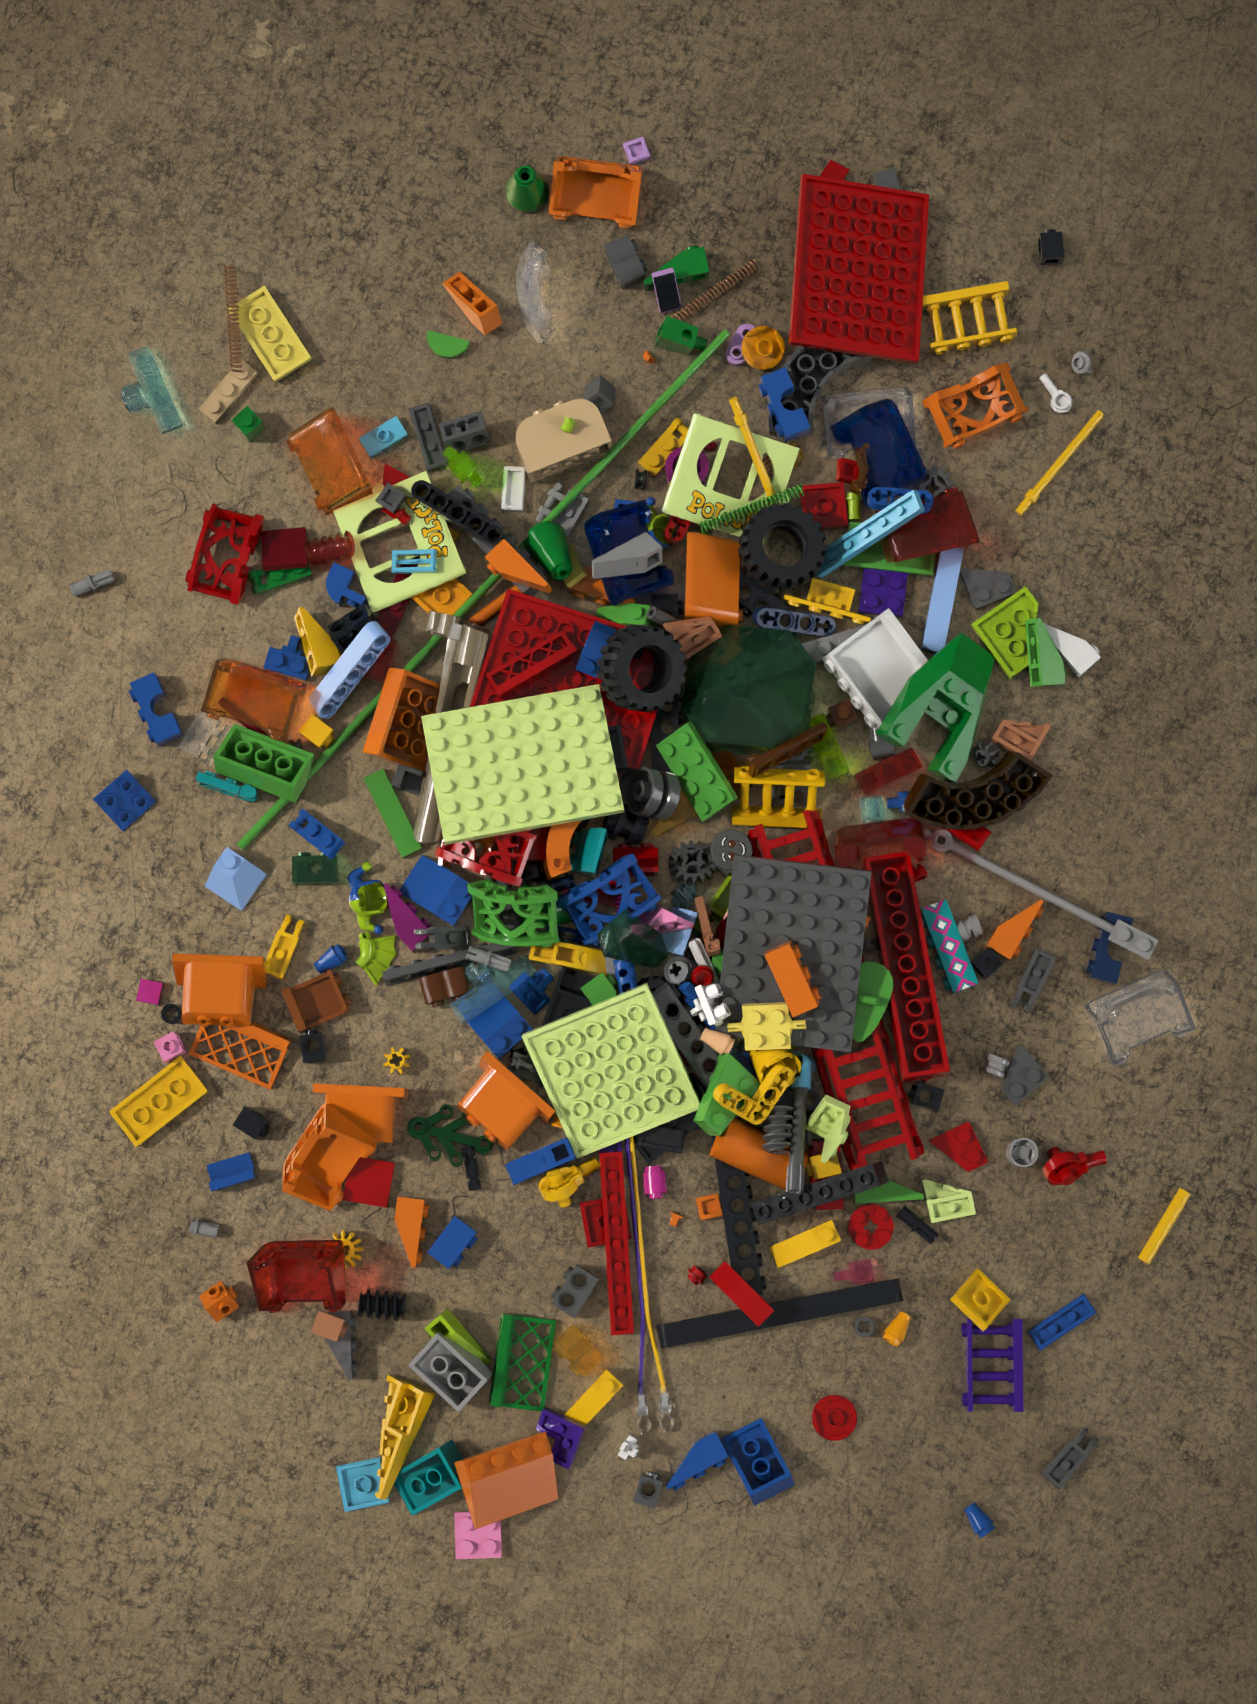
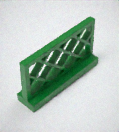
M506 1313L500 1314L493 1365L494 1374L492 1375L488 1402L490 1406L542 1412L545 1408L556 1320ZM515 1320L525 1321L530 1329L521 1336H518L514 1330ZM529 1322H536V1324L531 1326ZM541 1323L550 1324L549 1334L541 1339L534 1329ZM532 1331L539 1342L528 1349L521 1339ZM514 1334L517 1339L512 1342ZM548 1339V1344L546 1346L544 1341ZM519 1341L526 1352L515 1359L511 1353V1348ZM542 1344L547 1351L546 1357L538 1362L531 1352ZM529 1354L536 1365L525 1372L518 1362ZM510 1357H511L514 1362H512V1363L509 1365ZM545 1362V1366L543 1369L541 1364ZM516 1364L523 1375L512 1382L508 1376V1370ZM539 1367L543 1372V1380L535 1385L528 1374ZM526 1377L533 1387L522 1395L515 1385ZM507 1380L510 1382L508 1387H506ZM540 1385H542L541 1392L538 1389ZM513 1387L520 1398L513 1403L504 1402L505 1393ZM534 1390L540 1395L539 1406L530 1405L525 1399ZM521 1400H523V1401L525 1402V1404H518V1403H519Z

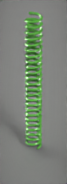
M802 484L800 486L796 485V488L792 486V489L788 488V491L784 489L779 494H772L771 497L767 496V499L763 497V501L761 499L759 501L755 500L750 505L746 504V507L743 505L742 509L741 507H738V510L734 508V512L730 510L725 515L723 513L721 516L717 515V518L713 516V520L709 518V522L705 519L704 522H700L702 533L704 534L703 527L707 533L709 532L707 525L711 531L713 530L712 525L717 529L716 523L721 528L720 521L725 526L724 519L729 525L728 517L731 523L734 522L733 517L735 521H738L737 515L741 520V513L746 518L745 511L750 517L749 509L752 515H754L753 507L756 513H758L757 505L759 509H762L761 503L765 507L766 502L768 507H770V501L772 504H775L774 500L776 503H779V498L783 504L782 496L785 502L788 501L786 494L790 501L792 500L791 494L796 499L795 492L800 498L799 490L802 496H804Z

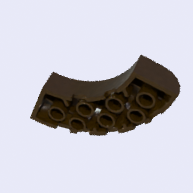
M1008 751L992 770L970 781L945 783L930 775L920 774L904 801L903 813L917 821L939 828L956 830L977 829L999 823L1017 811L1024 809L1025 805L1042 792L1053 775L1020 753Z

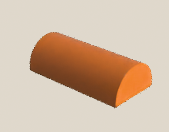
M734 1117L721 1135L716 1136L709 1156L786 1190L789 1155H775L764 1151L762 1145L767 1142L763 1141V1135L767 1133L754 1125ZM790 1146L784 1147V1150L790 1152ZM804 1149V1166L806 1169L808 1151Z

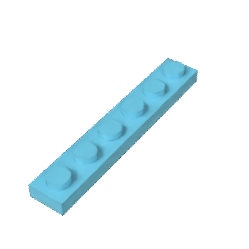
M911 490L829 544L827 552L824 554L825 560L816 575L823 578L924 512L925 509L918 491Z

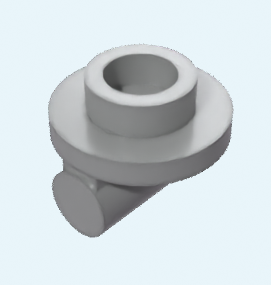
M1080 351L1073 356L1072 368L1074 372L1083 375L1092 374L1091 359L1088 351Z

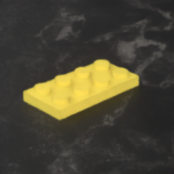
M265 285L236 303L239 307L228 308L229 310H239L238 312L229 313L239 314V316H235L239 318L235 322L240 323L238 325L275 383L312 360Z

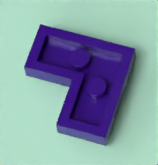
M545 1407L542 1410L535 1430L546 1432L548 1436L555 1439L552 1447L553 1461L566 1469H570L586 1426Z

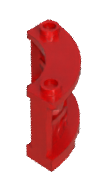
M214 503L210 510H205L203 515L204 524L195 548L191 570L188 569L185 577V582L188 583L187 591H197L230 600L232 604L239 605L245 594L250 569L247 566V562L250 559L249 555H254L262 535L264 516L255 514L252 517L218 508L217 504ZM217 519L222 520L220 527H215ZM223 521L230 522V528L227 529V526ZM235 535H237V540L240 538L244 539L242 544H235ZM229 537L232 548L240 553L239 558L226 560L219 569L213 560L210 548L218 541ZM204 556L206 563L201 564L202 558ZM230 565H234L235 572L229 573V570L227 569L225 575L224 572L226 568ZM202 571L207 572L206 581L210 580L213 574L216 576L213 585L199 582V575ZM220 581L232 590L219 588Z
M531 830L493 836L499 851L487 852L481 857L479 862L476 861L477 851L471 840L444 845L443 841L442 847L437 846L434 855L451 863L462 865V867L480 873L482 869L484 870L483 874L491 876L493 879L520 887L522 882L521 876L537 835L531 833ZM513 836H520L525 839L520 853H510L509 848L519 846V844L512 843ZM464 843L470 848V852L467 855L464 854V849L467 848V846L463 845ZM492 856H501V859L495 858L497 861L496 865L490 864ZM511 857H518L515 869L512 874Z

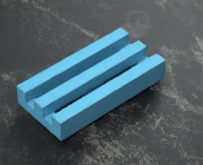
M392 550V573H437V550ZM431 555L430 559L397 560V556ZM430 564V567H397V565Z

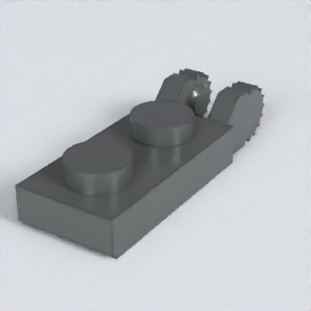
M469 927L415 929V935L429 934L430 943H416V949L457 950L461 948L468 949L470 946Z
M1035 948L1016 988L1018 990L1012 1000V1007L1015 1008L1019 1004L1020 997L1024 992L1030 995V998L1026 1002L1023 1012L1029 1013L1035 999L1039 997L1057 957Z
M1085 1427L1075 1435L1073 1440L1070 1439L1041 1473L1058 1490L1061 1489L1087 1459L1088 1454L1099 1441L1095 1436L1089 1440L1084 1449L1079 1447L1077 1444L1088 1432V1429Z

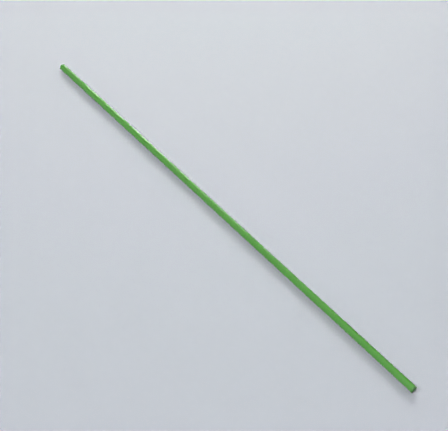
M724 329L542 522L550 521L553 523L727 340L730 336L727 330ZM523 542L518 546L520 550L524 547ZM499 573L496 576L492 574L453 616L463 618L502 576ZM434 635L402 669L412 672L444 637ZM381 692L312 763L307 782L376 710ZM280 797L238 841L237 845L243 850L289 800Z

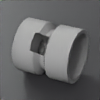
M1017 1138L1008 1144L1006 1157L1008 1162L1015 1167H1028L1036 1162L1038 1148L1028 1138Z

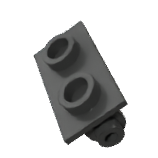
M513 1052L508 1070L516 1077L543 1085L531 1057Z

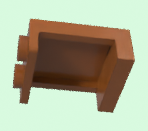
M330 969L326 973L292 988L288 987L281 990L299 1033L350 1012L348 1006L352 1004L347 993L343 994L340 986L343 983L338 972L334 973Z

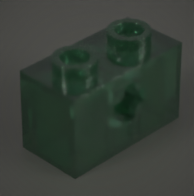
M299 852L298 856H292V883L294 885H339V857L335 856L331 860L322 852H320V856H311L310 852ZM315 863L321 867V869L317 870L316 874L310 870V867H314Z

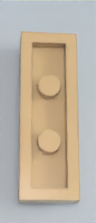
M239 359L242 363L235 364L242 365L241 368H232L233 370H242V372L230 370L199 407V411L215 424L221 420L258 375V372L242 359Z

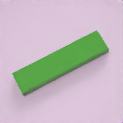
M384 769L364 777L363 779L401 857L405 858L423 849L420 842H417L414 837L413 828Z

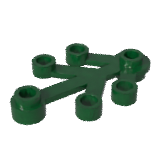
M448 1104L442 1105L440 1111L426 1119L423 1117L412 1118L407 1125L408 1134L414 1139H420L427 1151L428 1159L432 1162H436L441 1158V1150L432 1144L429 1136L438 1138L449 1157L450 1165L453 1167H460L462 1165L463 1156L456 1152L451 1142L474 1147L476 1152L482 1156L489 1155L493 1150V1142L485 1136L475 1138L454 1132L465 1125H471L464 1119L466 1115L464 1112L460 1118L442 1128L432 1127L442 1119L448 1120L453 1116V1108ZM444 1109H449L450 1114L444 1115L442 1111ZM417 1124H420L423 1127L419 1131L415 1130L414 1126ZM486 1141L488 1146L483 1148L480 1146V1143ZM432 1151H437L438 1156L431 1157L430 1153ZM459 1157L460 1162L454 1163L452 1158Z

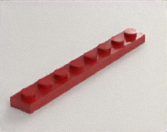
M622 1151L599 1152L611 1336L634 1334Z

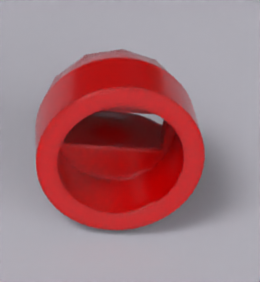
M917 864L918 868L916 869L912 866L915 882L922 881L928 877L927 870L921 864Z

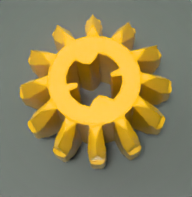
M342 1230L341 1239L337 1233H333L335 1242L330 1239L326 1241L332 1248H326L325 1252H332L333 1254L327 1260L332 1261L335 1258L334 1267H338L342 1261V1269H347V1261L354 1267L356 1264L353 1257L357 1260L362 1259L360 1255L356 1254V1251H364L363 1247L356 1248V1244H359L362 1240L358 1238L352 1241L355 1236L354 1232H351L347 1238L346 1231ZM341 1244L349 1246L350 1250H347L349 1252L347 1256L346 1254L339 1253V1249H341L339 1246Z

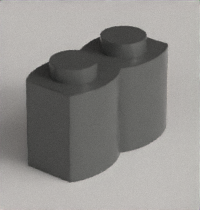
M626 235L604 245L605 254L621 288L645 279V272L648 270L643 258L639 260L636 254L639 249L634 239L630 240L629 236Z

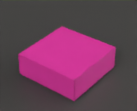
M140 979L136 1001L159 1005L164 983Z

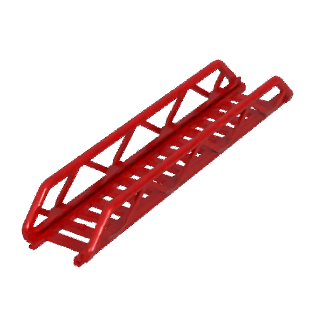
M816 810L803 811L808 829L769 841H767L762 824L756 825L754 829L748 831V838L753 848L752 856L761 857L757 839L763 858L773 859L772 849L811 838L814 851L784 860L804 863L818 860V863L821 865L835 866L829 851L821 815ZM882 1018L876 1029L871 1033L875 1044L873 1047L834 1058L832 1050L810 1047L816 1061V1067L825 1095L836 1099L823 1057H825L837 1099L850 1105L849 1116H851V1120L846 1128L848 1137L843 1145L840 1144L850 1171L867 1165L866 1154L903 1143L906 1144L910 1160L917 1159L918 1156L924 1154V1146L911 1115L907 1095L897 1070ZM878 1055L882 1068L841 1080L837 1067ZM885 1077L889 1090L848 1102L844 1089ZM892 1099L896 1112L861 1123H854L851 1111ZM899 1121L902 1134L864 1146L861 1145L858 1136L859 1132Z

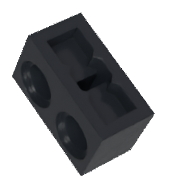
M364 603L328 625L330 638L343 654L362 628L371 621L378 622L377 618Z

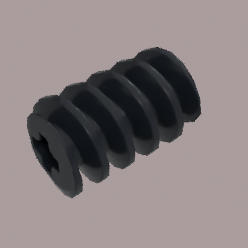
M367 1288L365 1294H362V1291L360 1293L358 1316L362 1317L366 1311L368 1318H371L375 1312L377 1319H380L384 1313L386 1320H389L392 1314L394 1321H398L401 1315L404 1320L407 1302L406 1293H403L401 1299H398L397 1292H394L392 1298H389L388 1291H385L383 1296L380 1297L379 1290H376L374 1295L371 1296L370 1289Z

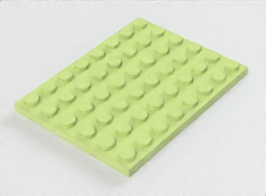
M599 684L421 716L444 845L624 813Z

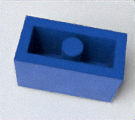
M454 1216L427 1253L446 1268L450 1269L452 1266L456 1268L464 1258L461 1254L466 1247L470 1250L478 1240L475 1237L478 1232L460 1218Z

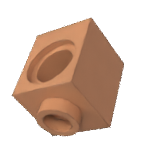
M319 1310L311 1333L338 1342L340 1338L344 1339L348 1325H345L347 1319Z

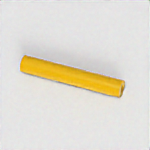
M1181 1188L1178 1189L1138 1256L1139 1260L1150 1265L1189 1200L1190 1193Z

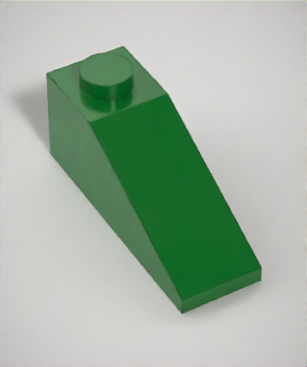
M697 245L687 247L686 250L680 252L656 271L673 267L677 285L709 278V268L705 249ZM652 275L644 280L645 291L654 289Z

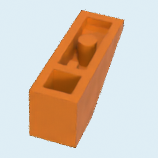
M458 272L442 283L471 323L484 335L502 325L498 306L461 272Z
M505 539L485 556L489 563L486 567L495 576L499 573L503 579L546 593L553 591L550 585Z

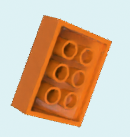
M389 667L362 752L395 765L407 766L425 773L428 751L421 716L436 713L440 684L405 669Z
M546 1432L535 1433L454 1462L475 1529L558 1500L553 1453Z

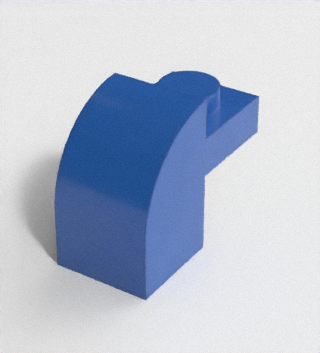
M334 562L326 578V589L332 601L341 607L343 601L346 600L345 604L354 609L364 603L367 604L368 601L365 596L350 589L356 577L354 571Z
M595 621L575 670L596 678L597 671L600 670L597 660L602 657L600 650L602 646H607V638L610 635L614 636L616 629Z

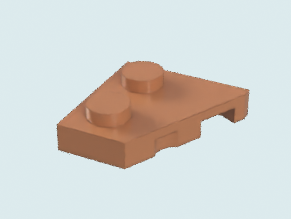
M1002 720L991 741H994V743L1008 751L1018 752L1031 761L1051 725L1031 724V722L1022 721L1017 723L1012 720Z

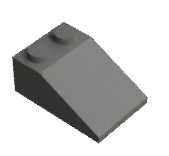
M439 1332L408 1365L458 1412L494 1374L478 1357Z

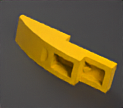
M564 942L553 943L550 947L531 946L529 960L564 966L594 974L603 972L605 976L607 975L604 951Z

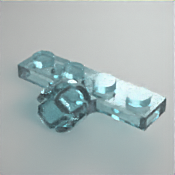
M149 346L128 353V358L138 381L121 389V397L123 402H126V409L133 413L149 408L153 413L161 434L181 428L183 424Z
M524 955L513 961L508 971L496 970L490 966L484 967V964L478 963L476 966L470 963L465 969V974L474 987L451 1003L450 1008L464 1025L512 991L509 986L522 973L526 972L531 977L537 972Z

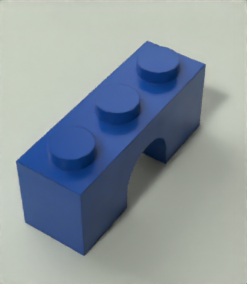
M786 367L761 376V384L758 385L761 396H766L769 404L766 407L770 417H775L777 422L775 430L778 437H783L786 443L809 434L811 427L803 408L787 410L781 404L782 398L793 393L794 390Z
M153 672L130 682L132 688L129 690L130 696L134 703L138 701L141 708L138 710V714L142 722H147L149 730L146 732L152 743L156 742L160 747L184 736L176 716L172 712L164 716H158L154 713L155 702L166 696L158 676Z

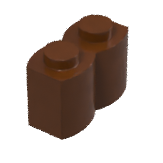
M463 966L419 978L425 1004H431L432 1008L445 1005L444 1001L453 998V1002L467 999L466 995L470 994Z

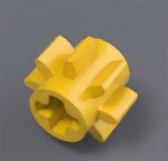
M391 1047L392 1053L390 1055L384 1054L388 1059L383 1066H390L391 1074L394 1073L395 1069L400 1074H403L402 1068L404 1066L410 1068V1065L406 1063V1059H409L411 1056H404V1048L402 1047L399 1052H396ZM395 1055L403 1059L399 1062L400 1066L398 1067L395 1064H391Z

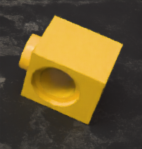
M313 714L308 717L298 730L300 735L320 750L324 747L328 748L335 739L333 729Z
M837 1153L833 1159L829 1158L826 1163L821 1162L822 1154L809 1157V1162L806 1163L808 1175L813 1176L814 1180L842 1173Z

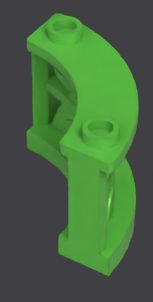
M489 879L467 884L468 893L472 895L475 928L471 929V934L479 938L480 941L507 946L550 947L553 943L559 942L556 911L557 892L548 884L535 887H519L518 891H509L507 886L494 883ZM495 903H499L498 908H494L497 905ZM545 903L548 904V913L541 912ZM507 904H511L518 915L527 918L524 923L514 930L507 927L497 916L506 908ZM521 905H528V908L524 910ZM536 919L549 920V930L537 932L536 928L543 929L545 924L542 921H536Z

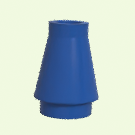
M340 944L332 945L313 964L316 970L322 974L325 971L345 964L348 955Z
M975 1502L964 1509L974 1534H978L980 1539L995 1529L992 1524L994 1521Z

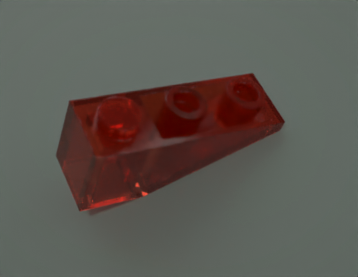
M911 747L855 774L853 780L862 797L865 798L923 766Z

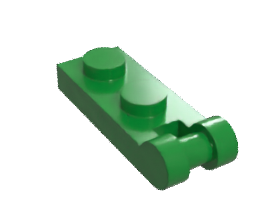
M308 563V567L272 571H263V568L253 570L248 573V580L252 582L253 595H259L309 578L313 574ZM266 576L268 583L261 584L260 578Z

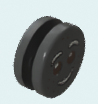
M726 830L719 833L714 838L710 850L714 865L726 873H732L735 854L752 856L753 853L751 841L744 833L738 830Z

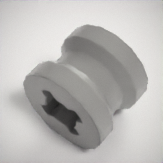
M988 1054V1063L983 1067L982 1071L1003 1079L1005 1076L1004 1069L1010 1062L1001 1057Z

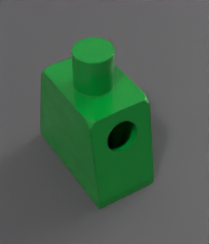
M666 316L659 326L654 346L689 355L692 349L703 352L706 349L708 339L697 336L698 327Z

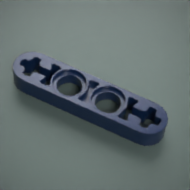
M758 607L752 615L753 622L764 628L818 636L832 635L836 629L835 621L831 617L770 607ZM765 613V615L773 616V621L767 619L762 620L760 619V615H764ZM783 614H787L789 617V622L785 626H781L779 623V619ZM803 617L809 619V625L805 629L800 627V620ZM816 623H826L828 624V628L823 629L820 627H815Z

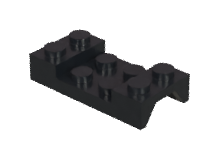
M562 966L542 1026L592 1006L580 988L594 977Z

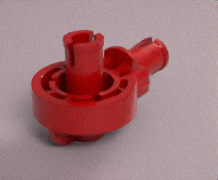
M1052 1147L1047 1151L1046 1155L1050 1160L1044 1165L1043 1174L1049 1184L1067 1186L1074 1183L1076 1179L1081 1178L1083 1174H1087L1089 1168L1105 1165L1107 1157L1103 1150L1085 1155L1084 1152L1075 1153L1068 1151L1061 1153L1059 1147Z

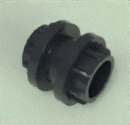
M623 803L624 813L605 816L602 828L607 829L608 839L614 841L617 836L624 838L623 843L629 847L631 844L639 845L646 834L649 819L648 817L638 816L627 811L628 805Z

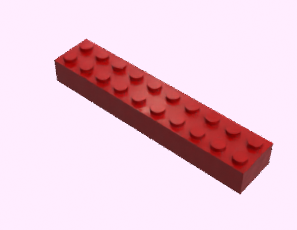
M905 851L865 857L862 864L863 870L872 871L869 903L880 964L890 971L893 979V990L888 1008L902 1083L947 1076L950 1068L910 852Z

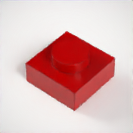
M842 457L837 460L836 481L851 485L860 483L861 462Z

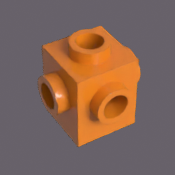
M222 1280L199 1295L205 1310L216 1322H219L239 1308L235 1299L238 1297L236 1291L231 1285L227 1287Z

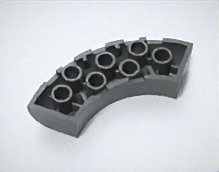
M799 346L783 366V368L786 367L794 390L793 393L782 398L781 404L787 410L803 408L811 427L809 434H812L814 408L826 386L846 370L871 363L872 357ZM769 415V434L778 437L775 430V425H777L775 417H770Z

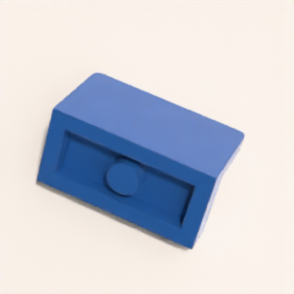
M244 1153L207 1165L211 1181L208 1183L211 1191H217L257 1178L250 1153Z

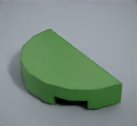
M427 330L429 347L435 355L442 358L453 359L465 352L470 344V341Z

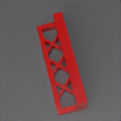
M564 630L488 672L485 676L498 698L574 656L577 654V649L570 642ZM562 637L567 646L559 651L551 650L553 641ZM550 644L549 649L543 648L544 646ZM537 650L548 652L547 657L542 661H532L533 654ZM530 655V659H529V660L523 659V658H525V657H527V656ZM516 662L528 663L527 669L521 673L512 672ZM511 666L510 671L504 670ZM499 672L509 674L507 681L498 686L492 676Z

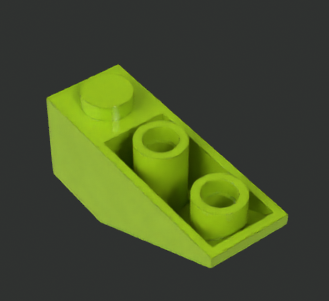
M448 1308L424 1328L432 1338L438 1332L478 1357L485 1365L491 1361V1358Z

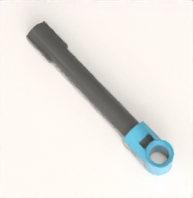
M795 1051L793 1054L801 1062L800 1073L797 1071L794 1076L796 1080L790 1085V1089L793 1091L792 1107L794 1110H792L791 1153L789 1154L786 1192L802 1193L804 1191L807 1093L811 1090V1075L815 1072L817 1066L815 1059Z

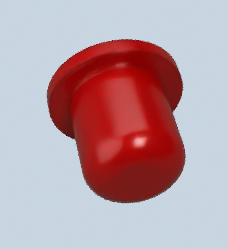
M403 507L397 510L393 519L397 518L403 525H406L411 520V517L404 511L405 508Z

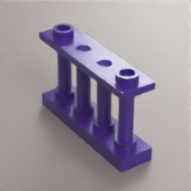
M965 1318V1323H961V1336L965 1337L966 1393H962V1406H966V1411L973 1412V1404H1008V1407H1012V1411L1024 1412L1022 1319L1011 1318V1323H1007V1325H989L986 1330L982 1331L977 1325H972L970 1318ZM972 1335H1007V1337H1011V1346H1008L1007 1349H972ZM972 1358H1007L1011 1360V1369H1008L1007 1372H972ZM973 1381H1008V1383H1012V1393H1008V1395H973Z

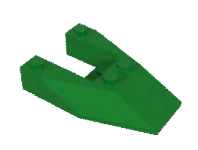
M959 633L908 678L876 734L892 746L904 747L923 714L949 732L927 771L943 782L955 783L967 764L979 727L995 657L965 634Z

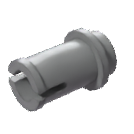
M197 1218L191 1221L189 1233H192L193 1236L198 1234L217 1238L219 1224L203 1222Z

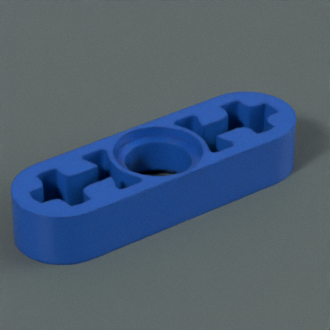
M874 487L868 493L867 503L874 510H883L895 502V497L904 496L912 489ZM916 490L920 498L925 500V505H923L925 511L921 514L929 512L933 504L932 494L928 491ZM875 496H880V501H876ZM888 496H891L890 503H887Z

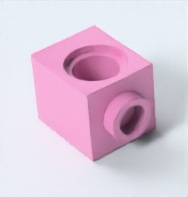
M173 1031L154 1041L162 1060L166 1063L188 1053L177 1032Z

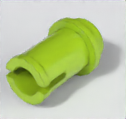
M848 493L847 498H845L848 511L847 519L848 521L862 520L861 501L863 498L860 497V493Z

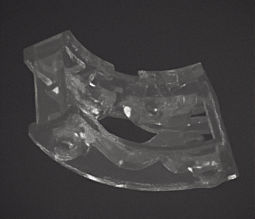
M530 241L519 260L516 273V290L524 324L533 338L542 346L556 330V327L551 322L553 314L546 307L540 296L542 283L550 271V266L546 262L548 253L534 241Z

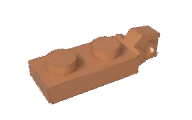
M703 896L695 897L697 916L707 956L720 955V940L714 937L716 935L714 922L709 923L708 917H712L710 905L704 903Z

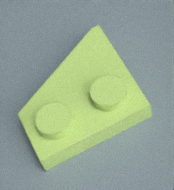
M927 1179L922 1180L931 1223L976 1214L971 1191Z

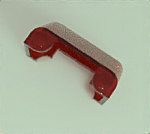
M958 487L945 489V494L933 497L932 508L929 512L919 514L882 538L886 563L904 561L979 543L978 532L963 490L958 491Z
M910 817L841 827L835 834L836 866L851 868L856 860L860 859L859 848L902 842L903 850L907 856L916 858L917 862L929 861L924 825L922 822Z
M341 1240L272 1241L261 1246L247 1261L259 1311L276 1313L287 1302H323L325 1310L337 1312L346 1303L345 1249Z

